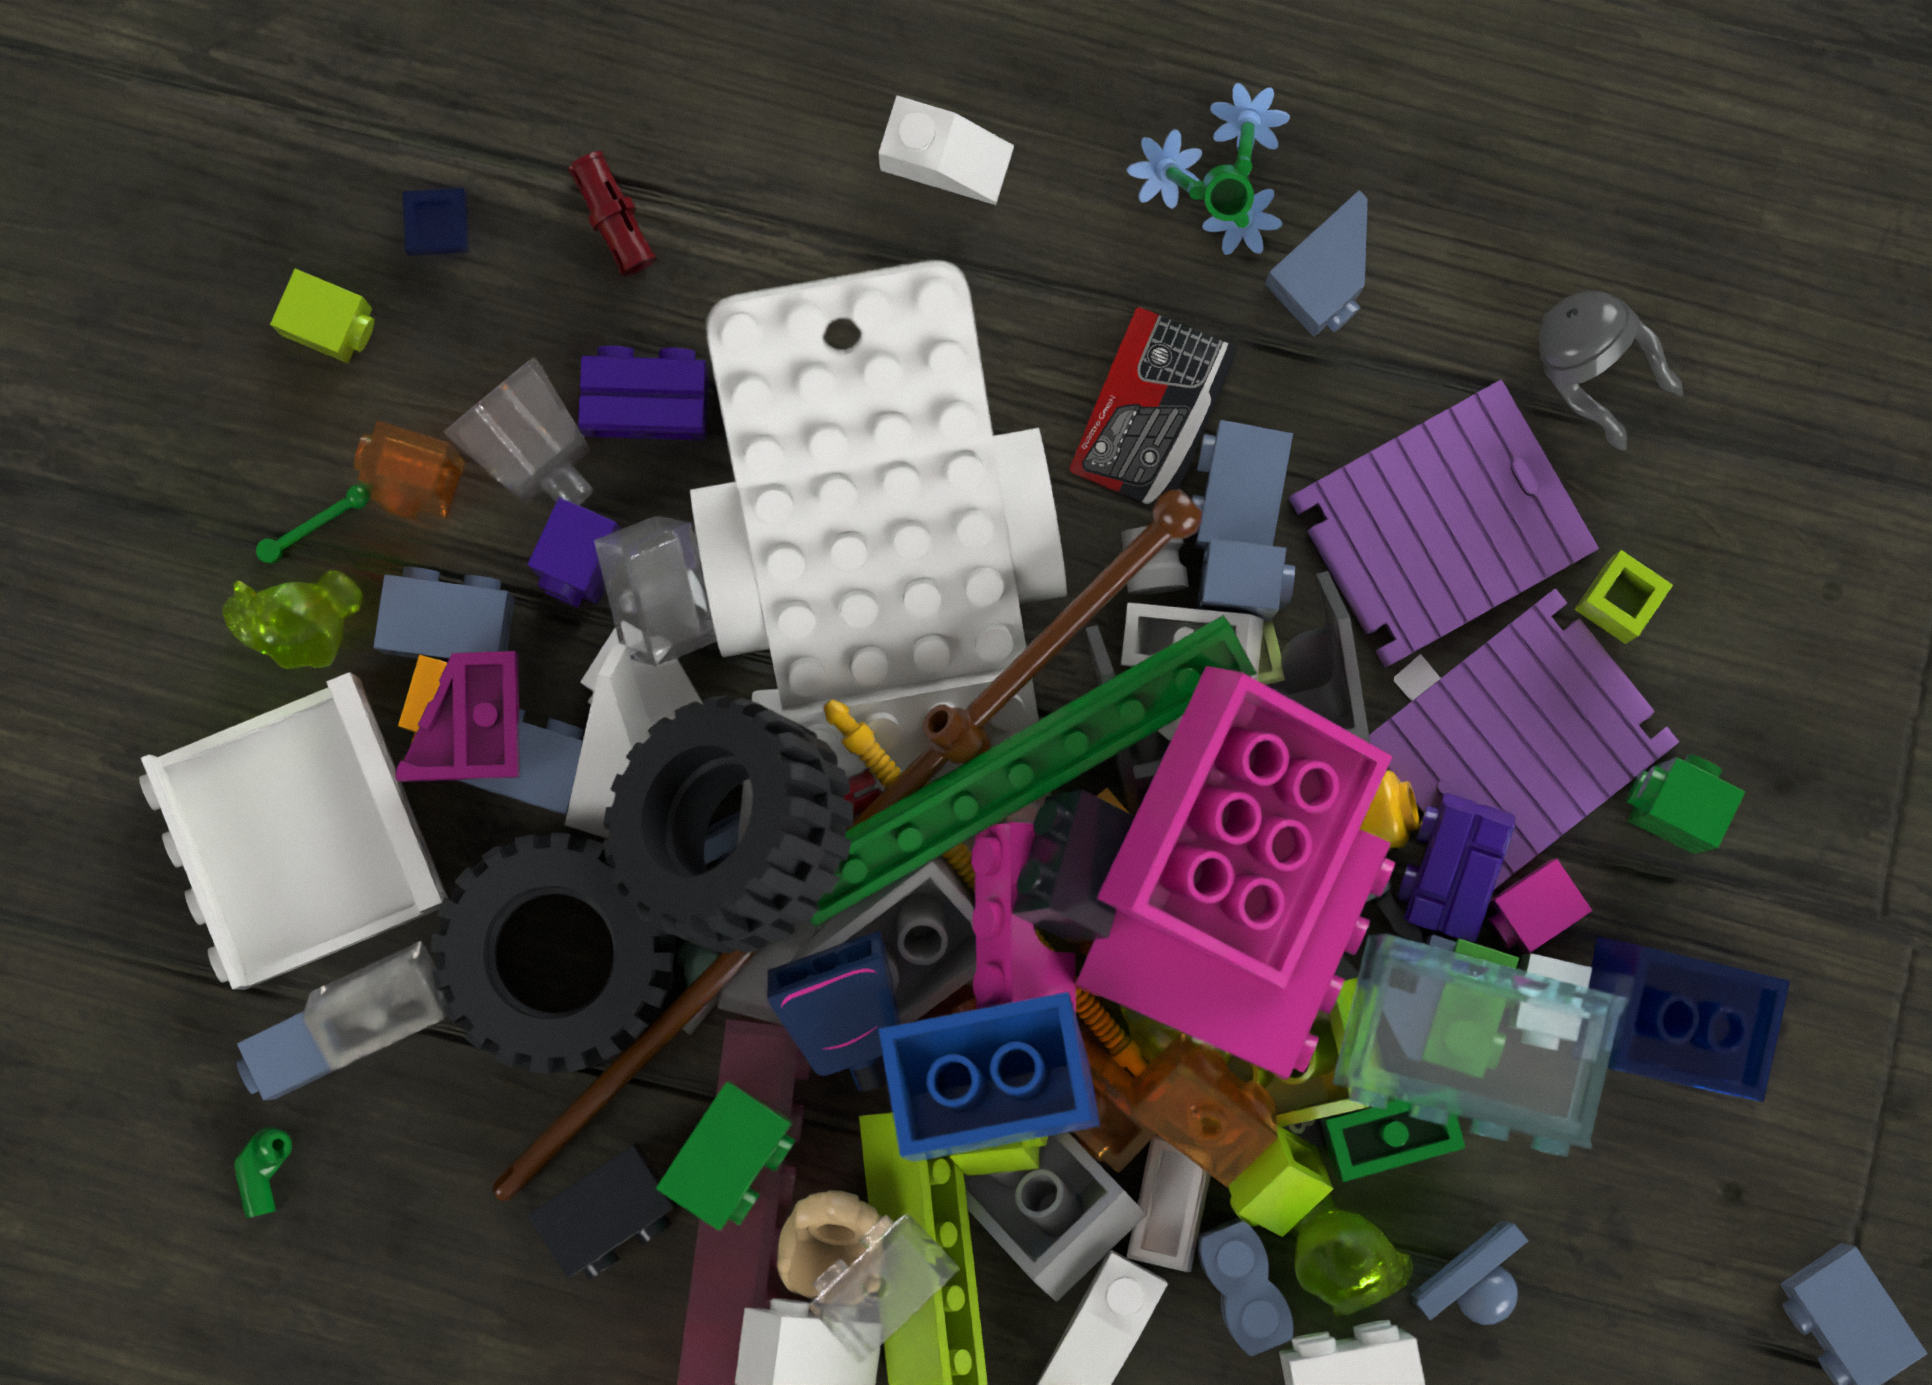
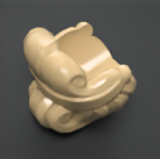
M829 1190L828 1192L811 1194L807 1198L797 1201L791 1216L787 1219L779 1239L777 1268L781 1280L792 1293L811 1299L818 1298L823 1302H833L845 1306H853L861 1302L871 1292L878 1291L881 1286V1277L886 1262L885 1234L888 1229L887 1220L877 1213L876 1208L864 1201H859L858 1195L844 1191Z

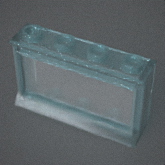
M1388 934L1371 935L1367 939L1333 1084L1350 1088L1349 1101L1386 1110L1389 1099L1412 1105L1410 1117L1447 1126L1449 1115L1472 1121L1470 1133L1507 1142L1510 1131L1532 1136L1531 1149L1568 1157L1570 1147L1592 1149L1593 1143L1590 1140L1617 1024L1629 999Z

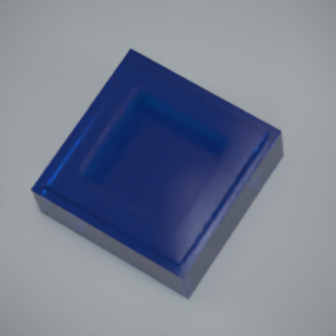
M464 188L403 191L405 251L409 256L469 252L467 193Z

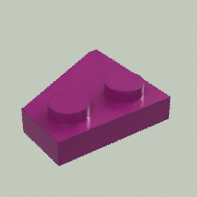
M515 651L452 653L439 679L440 685L433 700L428 702L418 723L420 727L404 761H400L396 769V780L399 782L520 778L518 653Z

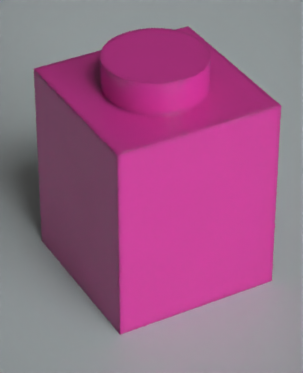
M1558 859L1547 861L1492 898L1489 902V907L1494 914L1487 918V921L1506 949L1509 950L1516 945L1520 953L1523 954L1532 952L1592 912V909Z

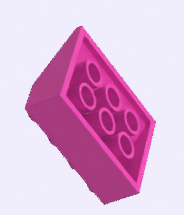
M1206 666L1097 899L1155 929L1285 989L1393 756L1242 672Z

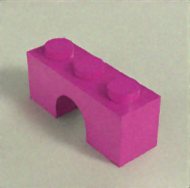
M1007 822L992 825L975 835V844L971 855L972 866L975 871L976 907L972 916V926L976 935V972L973 979V991L977 999V1010L1069 992L1076 1015L1075 953L1055 952L1046 948L1036 936L1033 924L1012 915L1018 894L1016 888L1017 878L1029 857L1035 836L1034 824Z

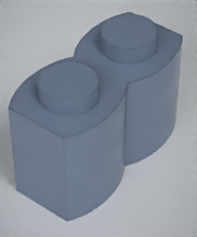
M1237 1217L1199 1233L1197 1252L1201 1267L1210 1282L1221 1292L1223 1320L1230 1335L1237 1344L1252 1357L1292 1340L1293 1321L1291 1312L1281 1292L1268 1280V1258L1256 1232L1246 1222Z

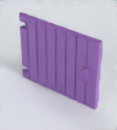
M1502 379L1288 498L1297 515L1316 505L1322 513L1325 521L1314 525L1307 532L1365 634L1373 633L1383 625L1387 627L1394 641L1375 651L1384 668L1599 549ZM1511 465H1512V468H1513L1514 473L1516 474V476H1517L1518 480L1520 481L1522 487L1524 488L1525 492H1526L1527 494H1530V496H1529V495H1526V494L1524 493V491L1522 490L1521 486L1519 485L1517 479L1515 478V476H1514V474H1513V472H1512V470H1511Z
M1556 588L1369 735L1370 744L1393 756L1387 770L1394 772L1401 782L1409 781L1411 783L1417 807L1423 815L1427 805L1439 808L1443 793H1450L1475 801L1480 805H1487L1509 812L1515 816V828L1494 889L1638 776L1642 770L1648 768L1679 743V740L1668 727L1662 729L1651 739L1642 730L1639 724L1649 719L1655 712L1654 709L1580 618L1571 622L1563 631L1551 617L1567 604Z

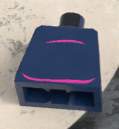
M880 930L768 970V1002L818 1075L827 1076L848 1068L857 1089L860 1091L873 1090L887 1082L878 1029L901 1025V1019Z

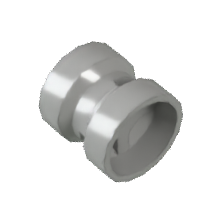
M1147 526L1121 532L1123 550ZM1172 538L1127 583L1128 595L1161 594L1189 587L1187 568L1179 561L1178 551L1184 544L1183 539L1175 540Z

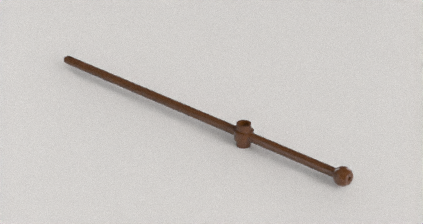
M1180 489L1170 490L1159 496L1153 507L1154 520L965 710L962 708H951L948 705L942 704L929 711L923 721L922 730L923 734L929 739L930 745L853 821V826L846 828V831L924 787L948 762L964 764L989 750L991 741L989 736L984 733L983 727L1172 538L1175 540L1184 539L1196 533L1202 523V510ZM734 950L731 953L722 952L639 1038L495 1180L492 1185L495 1197L501 1201L512 1199L760 950L747 953Z

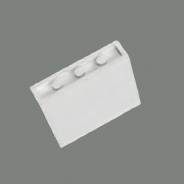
M350 672L327 681L328 688L160 757L149 754L141 758L147 773L139 777L141 788L150 807L154 811L161 808L169 828L168 832L162 834L165 849L176 868L184 866L192 886L191 889L185 891L188 907L198 925L207 924L215 946L208 948L211 965L220 982L223 983L229 980L232 989L246 990L440 909L444 898L448 899L403 784L396 780V767L359 677Z

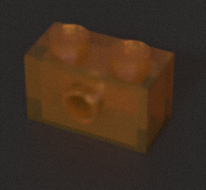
M1182 1033L1131 1083V1115L1226 1187L1278 1138L1276 1104L1267 1090L1254 1081L1244 1082L1228 1069L1226 1062L1216 1050L1204 1043L1196 1045Z

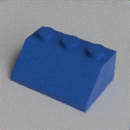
M1069 992L878 1029L900 1157L916 1162L1100 1126L1089 1062Z

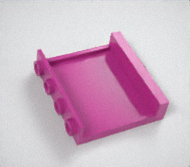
M1361 829L1358 830L1285 989L1155 929L1118 909L1116 910L1109 938L1094 941L1077 979L1076 987L1097 997L1102 996L1277 1074V1077L1283 1080L1289 1079L1293 1068L1304 1073L1319 1040V1037L1309 1033L1318 1010L1330 1014L1345 980L1334 975L1344 951L1354 956L1356 955L1369 926L1370 920L1360 916L1369 893L1381 897L1395 866V862L1385 858L1391 843Z

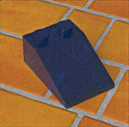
M1597 937L1591 964L1590 981L1577 1041H1574L1571 1059L1616 1071L1764 1102L1790 980Z

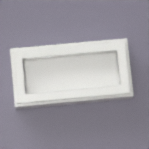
M1152 1135L1138 1200V1206L1147 1215L1132 1228L1126 1258L1191 1272L1216 1152L1215 1148Z

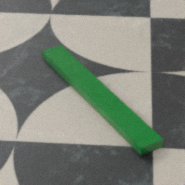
M1224 615L1220 616L846 831L845 838L851 840L847 861L840 859L835 875L840 877L833 892L831 894L824 892L817 902L821 908L810 919L814 927L1182 717L1206 666L1242 672L1249 677L1257 674L1229 621Z

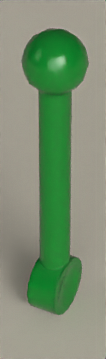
M362 485L351 486L347 490L345 498L277 540H261L256 547L257 557L267 564L278 562L285 548L350 508L360 509L365 507L370 500L368 489Z

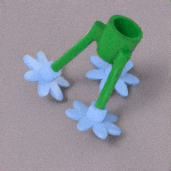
M1236 83L1233 87L1232 95L1234 105L1226 102H1215L1211 105L1213 114L1228 121L1214 132L1213 139L1217 142H1222L1237 137L1238 154L1234 165L1217 166L1209 171L1203 181H1200L1193 173L1186 169L1201 158L1202 151L1198 148H1192L1180 152L1181 134L1178 130L1174 129L1165 139L1163 149L1152 139L1142 138L1141 146L1149 161L1129 165L1127 173L1136 178L1147 179L1141 186L1138 194V199L1142 203L1148 202L1161 190L1162 199L1166 206L1171 209L1175 208L1178 201L1177 185L1186 190L1192 199L1204 200L1208 211L1213 216L1207 219L1202 227L1207 232L1227 230L1222 243V251L1225 255L1231 254L1237 248L1242 237L1254 253L1260 254L1263 251V241L1258 229L1276 230L1282 226V222L1279 218L1262 212L1274 198V191L1272 189H1265L1254 195L1253 188L1247 177L1252 170V149L1255 139L1269 149H1277L1278 140L1269 127H1277L1287 123L1290 115L1281 110H1268L1274 97L1273 88H1265L1251 101V97L1245 87L1240 83Z

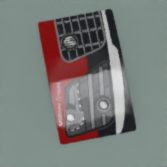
M1137 308L1069 468L1070 472L1153 507L1159 496L1170 490L1180 489L1234 360L1237 348L1146 309Z

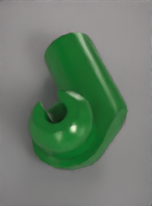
M275 1127L260 1129L254 1133L235 1160L234 1171L245 1219L276 1211L269 1180L292 1150L291 1138L284 1130Z

